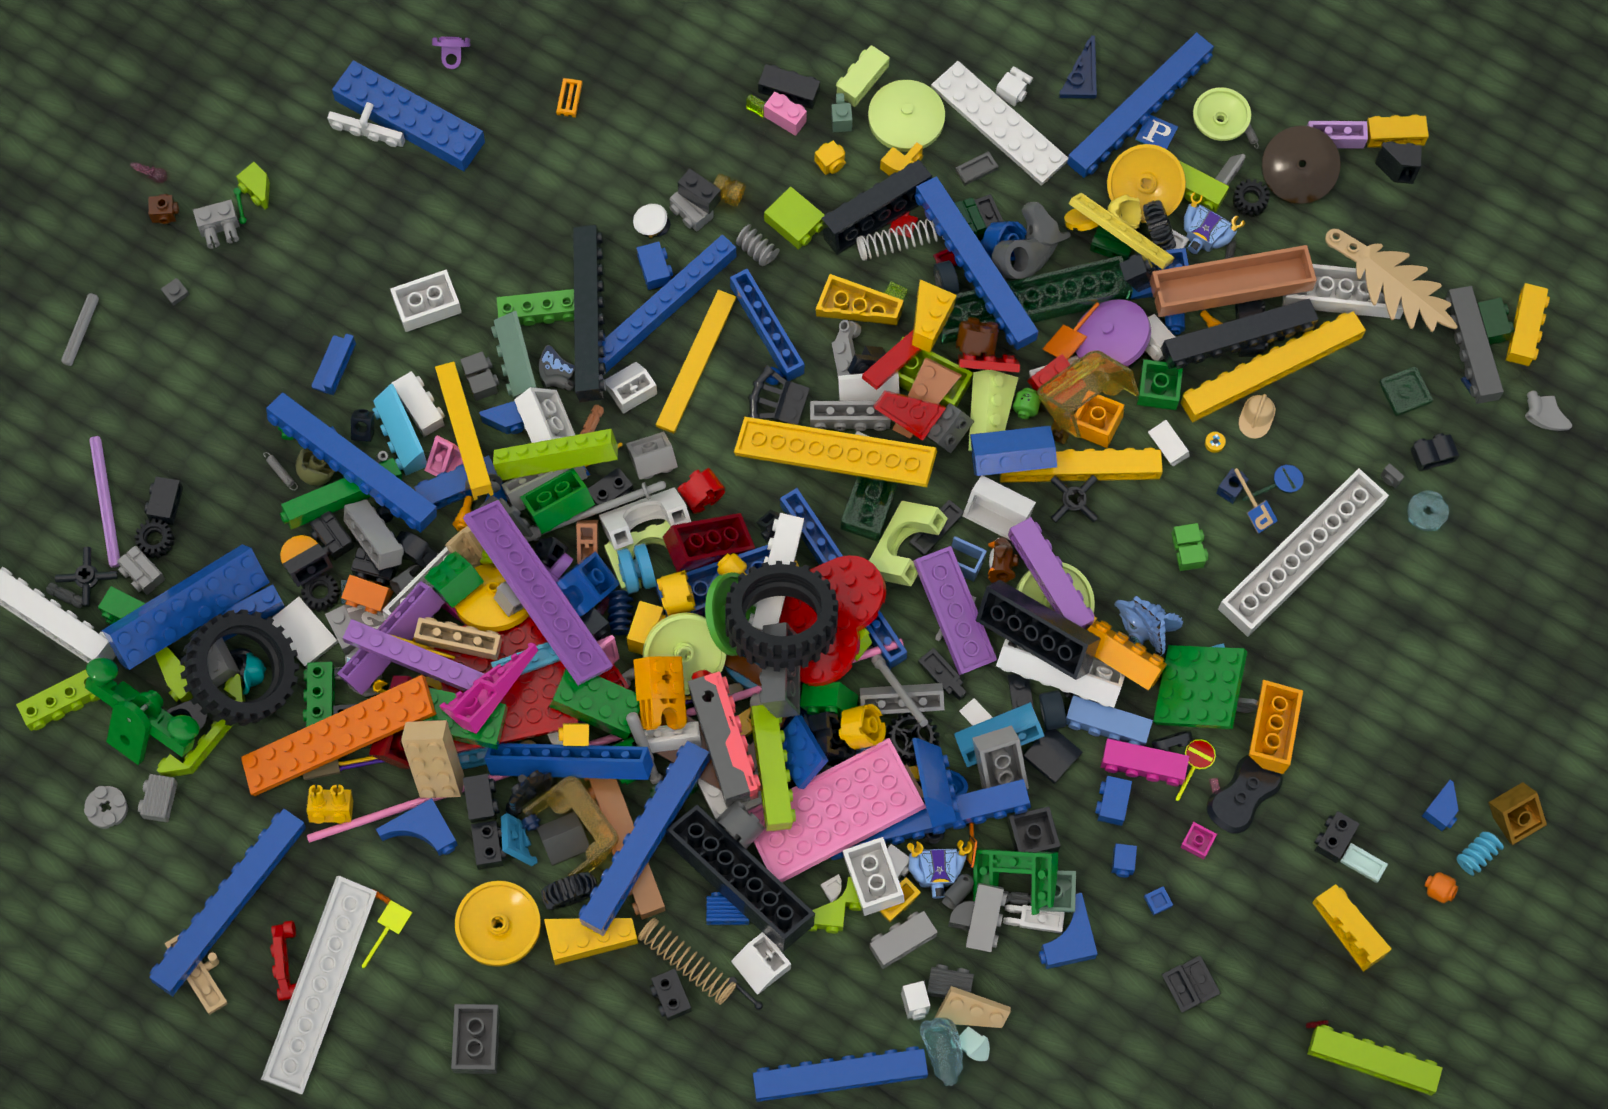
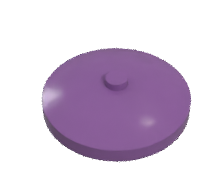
M1118 299L1100 303L1077 330V332L1087 336V338L1075 352L1083 364L1096 371L1110 372L1125 368L1135 362L1146 350L1151 338L1150 321L1143 309L1131 301Z

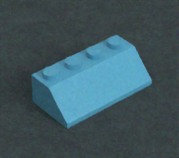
M390 384L373 400L375 408L372 410L376 419H381L383 423L380 425L384 437L388 435L390 442H387L391 453H396L398 457L395 459L400 470L403 469L405 475H409L425 468L427 461L394 385Z

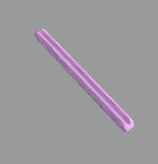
M95 436L89 439L108 561L110 567L115 568L119 567L117 561L120 558L102 441L99 436Z

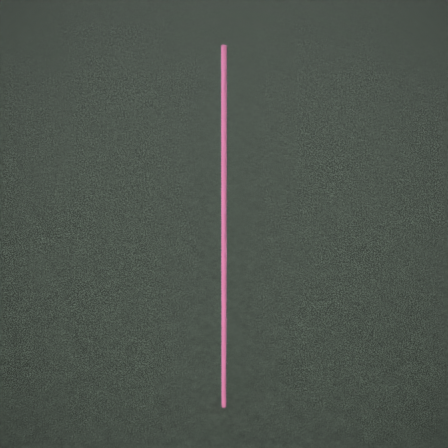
M892 641L890 646L884 645L887 651L898 648L894 641ZM878 646L867 649L858 661L882 654ZM755 686L728 695V697L732 696L734 702L752 697L755 693L759 694L762 688ZM695 708L686 709V715L689 717L697 715ZM610 734L589 741V745L603 746L622 739ZM489 774L490 779L493 778L495 781L510 777L493 776ZM417 798L353 819L351 822H344L308 834V841L310 843L413 809L431 798ZM432 798V799H433V801H437V800H440V799H443V798Z

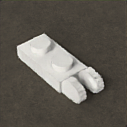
M1005 905V911L1021 913V919L1007 917L1003 919L1004 924L1062 934L1065 912L1039 911V914L1031 915V906Z

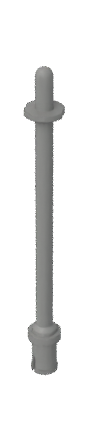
M660 481L647 486L644 482L642 483V489L591 507L587 511L572 517L569 521L554 527L551 531L643 496L649 500L651 499L650 494L664 489L666 483ZM532 525L529 529L533 536H524L527 542L532 540L538 541L542 535L537 526Z

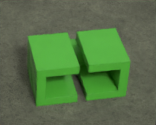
M1198 523L1174 527L1171 534L1175 551H1179V553H1176L1179 570L1204 568L1206 560H1208V552L1201 543L1204 541V534L1202 529L1199 530Z

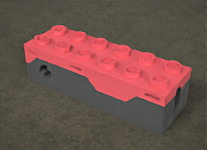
M699 670L693 673L692 680L688 681L689 692L726 808L736 800L743 803L758 798V791H761V784L758 775H753V771H755L754 762L751 754L747 755L746 753L748 752L745 735H740L742 725L739 716H734L736 707L733 697H728L730 692L726 676L722 677L720 671L711 673L707 670Z

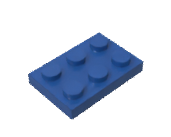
M797 715L784 729L785 742L782 743L783 750L787 751L785 767L789 769L796 786L799 789H805L828 762V759L803 716Z

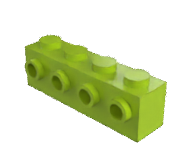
M86 670L16 704L26 726L31 731L40 730L47 723L62 719L70 711L80 710L84 707V704L90 701L100 700V698L85 688L86 679L89 677Z

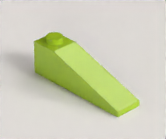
M165 647L157 652L155 656L165 681L171 690L168 693L176 702L178 700L182 703L187 702L193 698L191 692L186 693L183 688L187 685L186 679H181L180 673L185 670V666L180 665L179 659L168 647Z

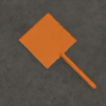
M1095 303L1074 329L1063 324L1043 350L1055 357L1063 354L1068 360L1087 338V336L1077 332V330L1095 311L1099 303Z

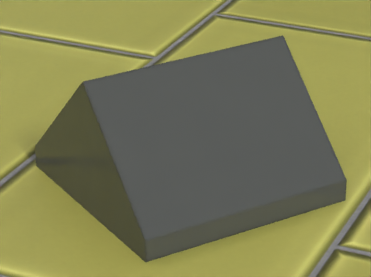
M576 812L537 828L552 866L591 850Z

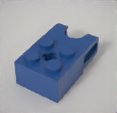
M596 551L579 562L556 582L579 617L587 613L620 584Z

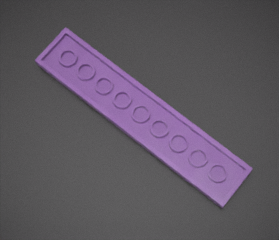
M496 500L465 514L464 521L577 685L579 686L610 670L613 664L500 501Z

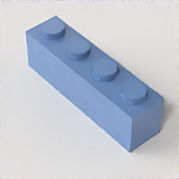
M1074 695L1066 716V723L1071 729H1083L1093 736L1102 735L1108 737V739L1145 746L1153 721L1116 708L1102 706L1100 703Z

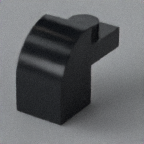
M865 346L861 355L854 354L848 367L849 374H863L886 354L883 347Z
M401 531L396 538L397 542L404 549L402 558L404 560H411L416 565H419L422 570L438 555L428 547L429 544L412 533Z

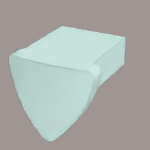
M968 1026L954 1043L958 1048L967 1053L970 1058L976 1061L988 1060L990 1050L988 1038L984 1035L981 1036Z

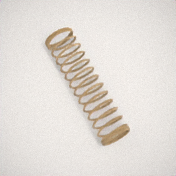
M652 918L642 929L638 936V939H640V941L644 940L645 945L651 943V950L658 948L657 955H661L664 953V960H668L671 958L670 966L678 963L676 966V970L679 971L684 968L683 976H687L688 974H690L689 981H693L697 978L695 985L700 986L703 984L702 992L709 990V997H712L717 993L715 997V1002L721 1005L733 992V990L736 987V983L731 982L721 993L717 1000L719 993L730 979L727 978L723 985L716 992L710 995L713 987L720 979V977L723 975L722 972L717 977V979L708 988L704 990L707 981L717 969V967H715L711 971V973L700 984L697 985L701 975L710 965V962H708L706 966L703 968V970L693 979H691L692 974L694 973L697 966L702 962L704 957H701L697 964L688 973L684 974L687 966L689 965L691 960L696 956L697 951L692 955V957L685 965L678 969L681 960L691 949V946H689L686 949L683 955L676 962L672 963L675 954L685 943L683 941L678 946V948L669 957L665 959V956L669 948L678 939V936H676L672 940L670 945L665 950L659 953L662 944L670 936L672 931H669L667 935L664 937V939L656 947L652 948L656 938L665 929V926H663L656 934V936L646 943V940L650 932L659 923V920H657L656 918Z

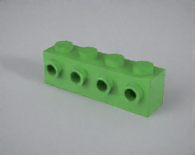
M574 289L497 297L498 318L517 311L520 325L524 324L525 326L542 322L551 324L561 320L565 322L573 321Z

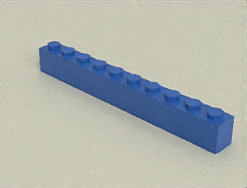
M1196 32L1069 154L1067 164L1083 178L1088 174L1092 175L1097 170L1099 163L1107 161L1111 156V152L1114 149L1118 150L1127 136L1131 137L1140 124L1144 125L1148 121L1149 115L1152 112L1156 113L1165 100L1168 101L1173 97L1178 87L1182 88L1191 75L1197 74L1203 63L1207 64L1211 60L1214 46Z
M937 176L916 186L915 200L917 204L923 206L927 219L929 221L932 220L935 225L936 233L945 240L944 243L947 250L953 252L957 265L965 271L966 279L975 286L977 296L983 298L989 314L994 315L998 328L1000 330L1003 329L1007 342L1018 350L1036 341L1038 337L1037 328Z
M723 234L605 338V341H602V346L604 345L606 357L603 358L606 373L736 258V247Z
M283 392L266 408L267 419L273 426L277 425L280 427L285 435L296 439L301 447L304 449L308 448L317 459H323L333 471H339L348 482L355 483L364 494L371 495L380 506L387 507L395 517L402 518L411 529H416L421 533L437 517V507Z
M798 488L780 498V507L785 514L804 518L800 537L819 565L843 556ZM879 610V615L865 628L869 631V637L873 646L879 647L882 652L881 655L886 660V665L891 669L907 659V651ZM892 641H894L898 648L887 651L884 645L890 646Z
M687 741L684 746L682 745L676 754L677 759L674 763L669 764L666 770V777L663 781L660 780L655 788V795L647 800L644 806V813L636 818L633 831L625 836L622 849L614 854L611 867L605 869L601 876L602 881L600 885L594 887L590 894L591 899L589 903L583 905L579 912L581 924L602 936L606 933L666 834V829L672 824L711 759L709 751L690 741Z
M1022 779L952 797V800H957L959 812H955L957 819L955 822L932 827L926 807L852 847L881 837L884 838L885 844L892 843L897 845L905 842L904 839L913 838V840L924 838L925 834L928 833L941 834L948 828L961 829L966 827L968 823L981 824L986 822L988 818L1001 819L1006 817L1008 813L1015 812V814L1027 812L1031 805L1025 781ZM843 851L830 857L831 860L843 858Z
M283 809L281 813L278 812L274 815L270 827L260 833L258 842L247 849L245 852L246 857L241 863L237 862L230 877L220 883L218 892L207 899L204 905L206 907L201 913L195 914L191 920L192 924L187 930L184 929L179 934L178 942L174 947H169L164 954L165 958L160 964L157 963L152 968L149 977L152 983L172 997L305 831L304 822L287 810Z

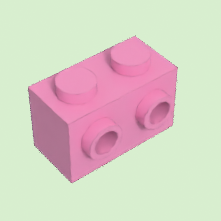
M774 92L764 105V117L795 136L806 123L807 111L800 104L791 102L783 94Z

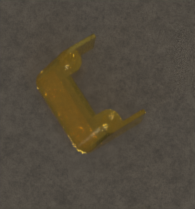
M1098 350L1085 354L1041 385L1037 391L1041 402L1058 426L1077 438L1081 437L1074 411L1099 393L1103 392L1113 396L1125 389L1135 396L1139 395L1132 369Z
M569 776L564 778L523 809V812L528 816L537 815L548 806L558 814H565L573 809L595 839V842L589 845L586 850L587 860L570 872L569 876L592 871L605 861L618 843L619 835L582 782L576 777Z

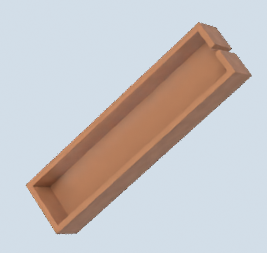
M1304 245L1153 271L1150 285L1153 297L1155 298L1158 317L1313 291L1317 279L1308 246Z

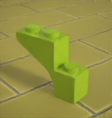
M848 877L847 887L839 899L812 910L815 913L814 926L808 931L825 929L827 933L836 934L838 931H843L845 906L854 911L862 910L851 877Z

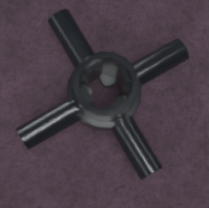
M1056 475L1050 480L1063 493V505L1050 517L1055 523L1068 510L1082 511L1093 523L1098 519V516L1086 505L1087 498L1085 493L1098 481L1094 475H1091L1080 488L1075 486L1068 488ZM1077 494L1079 496L1077 502L1079 503L1074 504L1068 497Z

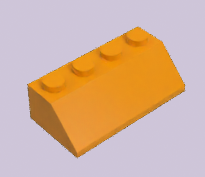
M1266 680L1262 681L1249 756L1263 769L1284 774L1291 763L1303 690Z

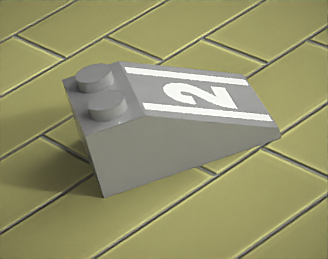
M346 604L325 614L345 656L349 655L356 648L343 641V636L350 620L353 619L378 629L386 620L382 612L378 611L377 614H372L365 611L366 607L358 604L357 608Z

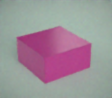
M1193 822L1181 848L1204 860L1217 834Z

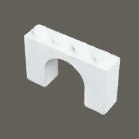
M675 487L652 495L649 500L644 498L599 515L604 532L614 550L633 544L630 530L642 522L652 519H664L670 526L691 522L686 504Z

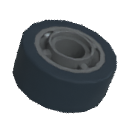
M948 260L934 264L936 286L958 297V277L952 262Z

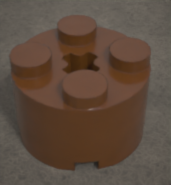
M969 317L967 321H961L956 348L960 347L959 351L971 355L981 356V352H987V356L994 355L999 333L998 324L994 322L982 323L979 322V319Z

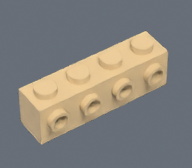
M430 617L418 619L414 634L416 643L496 661L498 660L502 644L501 635H498L497 632L490 630L484 632L472 626L461 627L453 622L442 623Z

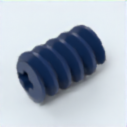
M625 590L611 591L608 594L610 600H608L609 616L607 621L609 622L612 635L629 634L630 628H627V626H631L633 622L628 620V618L633 617V613L628 611L633 610L634 606L628 603L633 602L634 598L628 597L629 594Z

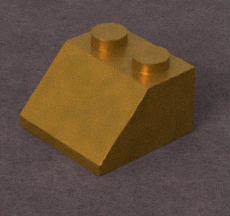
M1523 782L1489 802L1493 819L1512 845L1547 825L1538 793Z

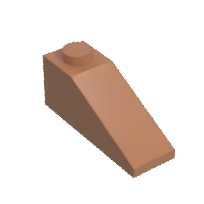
M598 520L577 521V564L595 551L598 554Z

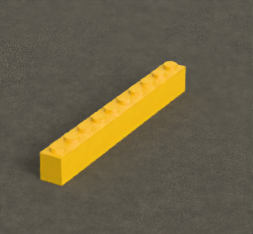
M1354 311L1348 314L1342 313L1336 320L1332 322L1326 321L1318 329L1305 332L1298 339L1292 338L1285 343L1286 345L1280 348L1276 346L1264 356L1260 354L1247 364H1239L1229 373L1228 371L1221 373L1213 381H1205L1195 390L1193 388L1187 390L1183 394L1181 405L1193 423L1362 339L1366 330Z

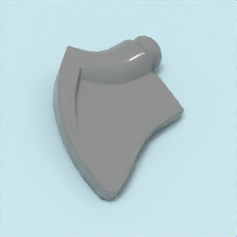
M1536 391L1527 393L1529 411L1525 417L1529 422L1548 430H1570L1572 424L1558 408L1555 396L1540 397Z

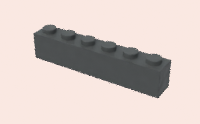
M1472 286L1450 289L1444 300L1451 303L1448 311L1450 317L1457 325V329H1454L1455 343L1459 344L1460 360L1465 364V377L1472 385L1470 386V394L1475 398L1476 404L1499 400L1504 391Z

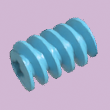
M1482 832L1479 837L1474 839V843H1470L1468 848H1465L1462 854L1457 856V862L1465 872L1474 876L1473 870L1480 872L1479 864L1485 867L1487 863L1484 859L1491 861L1493 858L1490 853L1497 856L1498 851L1496 848L1503 850L1504 846L1492 833Z

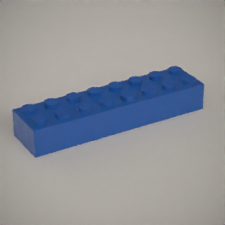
M354 60L332 89L335 101L362 115L366 103H372L374 106L369 120L382 127L402 132L404 138L462 171L466 170L485 143L482 130Z
M242 544L103 629L102 632L121 665L130 670L270 582L253 550Z

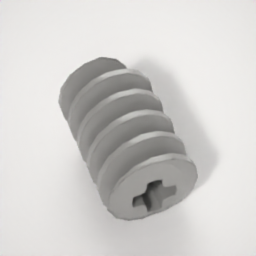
M749 224L739 233L736 245L742 246V250L747 251L750 257L753 256V260L759 261L760 266H766L776 258L780 249L777 248L772 251L774 244L771 243L767 246L769 240L766 238L761 241L763 235L760 233L755 236L757 229L749 231L752 226Z

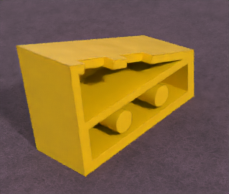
M920 280L912 338L913 346L929 353L931 352L954 308L955 294Z

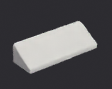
M698 721L688 722L682 729H671L668 725L659 726L655 730L644 729L652 753L678 750L687 741L699 747L701 746Z

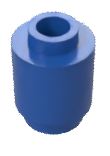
M1185 313L1165 316V326L1173 335H1179L1185 330Z

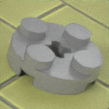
M98 786L89 794L85 801L84 813L89 821L98 828L107 829L114 825L117 826L125 819L128 812V804L124 794L115 787ZM109 802L111 810L102 812L103 808L101 806Z

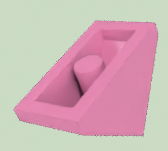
M438 435L435 437L425 467V471L434 476L442 472L448 473L453 471L457 466L463 464L459 447Z

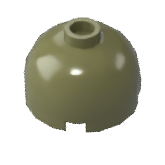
M303 448L300 451L295 467L297 475L302 481L309 485L321 486L332 479L335 471L329 467L327 462L323 459H317L308 448L306 450Z

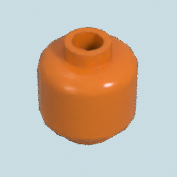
M1441 872L1436 873L1434 876L1430 875L1425 883L1427 895L1441 903L1452 901L1458 891L1455 879Z

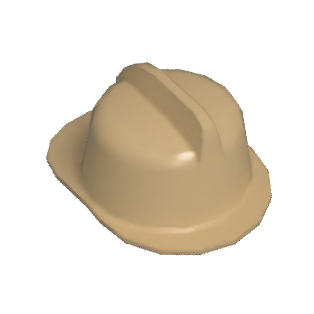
M1266 394L1252 396L1244 404L1239 418V428L1249 438L1263 437L1267 434L1272 424L1276 408L1271 399L1267 398Z

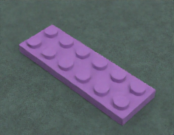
M949 546L914 560V565L958 674H964L996 661V655L984 626L976 622L978 611L952 547Z

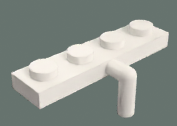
M366 103L360 120L329 112L327 119L330 126L335 130L342 131L343 129L355 136H366L375 142L380 140L392 147H403L405 143L402 132L368 123L374 106L372 103Z

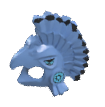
M1137 596L1133 598L1134 601L1117 600L1114 605L1121 612L1119 615L1129 634V641L1134 644L1137 642L1143 645L1144 641L1149 640L1152 646L1155 647L1157 655L1161 656L1164 654L1165 632L1176 631L1181 628L1183 621H1181L1182 617L1179 618V615H1175V613H1166L1160 605L1151 604L1149 601L1141 600Z

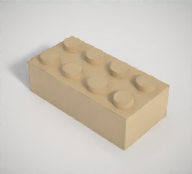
M447 720L406 722L401 741L420 798L461 797L464 785L463 778L465 777Z

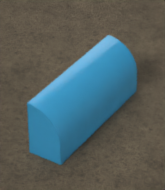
M1031 702L954 733L966 766L970 767L977 764L973 737L1011 725L1020 739L1021 746L1044 737Z

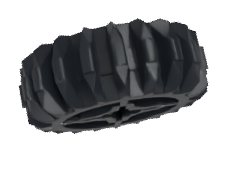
M1160 200L1148 202V204L1143 206V212L1153 243L1163 250L1174 249L1176 241L1164 205Z
M910 712L906 713L905 718L902 714H898V720L893 718L891 720L892 725H887L886 728L889 732L885 734V738H890L902 763L905 760L908 767L911 762H914V766H917L915 753H909L914 749L913 741L908 746L909 738L914 736L915 732L916 738L925 740L919 734L922 728L928 735L929 743L937 746L940 745V741L937 740L940 737V733L935 732L937 725L930 726L933 720L931 718L928 719V724L922 727L914 716H910ZM914 725V727L910 730L904 728L901 730V728L904 726ZM895 735L904 742L903 750L897 745Z
M581 872L561 878L542 889L541 898L543 904H545L546 909L554 910L590 898L594 887H597V881L593 873Z

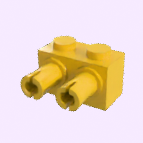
M312 785L309 788L307 804L309 822L317 824L323 822L339 824L351 822L354 802L352 791L344 790L342 785H338L339 789H337V785H333L330 790H323L320 785H317L316 789V786Z

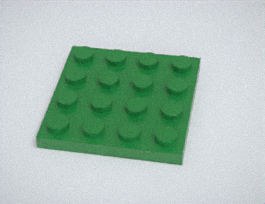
M1168 645L1165 659L1167 665L1162 674L1153 722L1156 725L1233 729L1247 656L1245 648Z

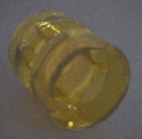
M718 174L713 184L721 189V200L725 199V203L735 207L738 206L745 191V183L737 180L731 181L730 177Z

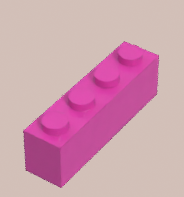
M1107 739L1101 768H1105V771L1110 773H1117L1119 771L1126 773L1129 777L1142 776L1146 777L1148 781L1158 782V780L1166 781L1168 785L1179 786V784L1183 785L1185 781L1189 756Z

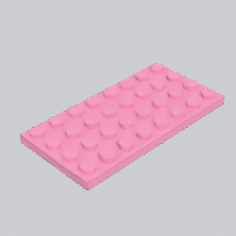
M890 738L882 741V743L880 742L878 745H874L815 776L805 789H799L797 786L791 788L793 802H790L791 809H795L796 822H793L791 829L766 831L762 804L747 812L749 814L752 812L765 828L754 843L766 868L777 879L784 882L925 809L926 806Z

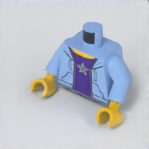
M1194 192L1191 195L1192 203L1188 205L1184 215V230L1187 232L1186 237L1191 242L1187 247L1188 250L1193 254H1197L1201 248L1210 252L1213 248L1218 249L1228 245L1237 233V228H1242L1245 225V221L1243 220L1237 226L1236 220L1239 216H1235L1231 223L1202 205L1197 207V204L1203 200V196L1201 195L1199 201H1195L1193 199Z
M959 840L957 843L959 851L957 852V849L923 850V845L918 841L914 849V845L909 843L907 848L911 852L909 854L908 868L910 873L919 882L921 887H931L932 898H944V887L953 884L960 875L967 857L966 854L972 850V844L968 841L967 846L962 848L964 842Z

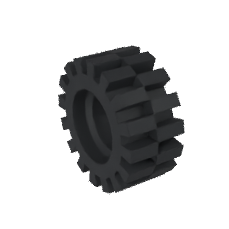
M1247 179L1246 183L1243 180L1235 189L1233 206L1234 208L1238 207V213L1243 211V216L1249 213V217H1252L1253 214L1256 217L1259 213L1262 214L1267 207L1270 198L1269 190L1266 191V185L1262 187L1263 182L1256 183L1257 179H1253V182ZM1246 193H1254L1258 196V201L1256 203H1249L1244 199V195Z
M152 519V522L146 520L147 524L145 525L141 523L139 525L141 529L137 528V535H135V542L140 551L145 556L149 555L150 558H154V556L161 558L160 554L167 555L166 551L172 550L171 545L174 546L173 539H175L168 524L160 519L159 521ZM153 532L162 534V540L157 545H150L147 542L148 536Z
M327 573L319 574L318 577L315 576L314 579L311 578V581L301 585L303 588L301 589L302 598L305 604L313 611L316 609L317 612H321V609H323L325 612L328 611V607L332 609L334 607L333 604H337V598L340 597V590L336 580L331 575L328 576ZM319 585L328 588V594L321 599L313 596L314 588Z

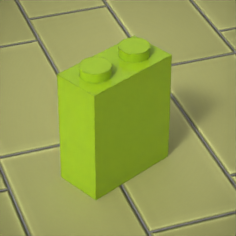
M789 187L764 212V221L798 250L803 245L806 246L816 232L819 233L823 229L821 218L824 217V214L792 187Z

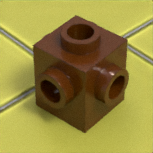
M160 194L159 196L148 197L149 216L152 223L168 224L176 221V214H179L178 202L174 201L172 195Z

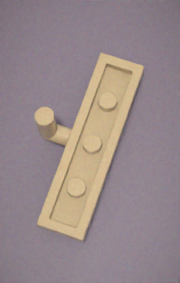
M179 935L164 943L167 949L171 946L174 947L178 942L177 938ZM215 953L208 955L209 961L203 964L201 961L187 978V981L209 1015L228 1004L208 972L219 964V959Z

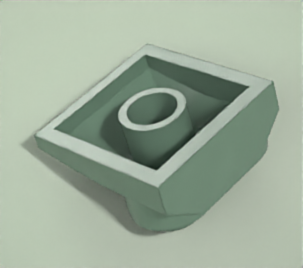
M1076 871L1057 872L1053 907L1048 908V905L1039 908V911L1075 912Z

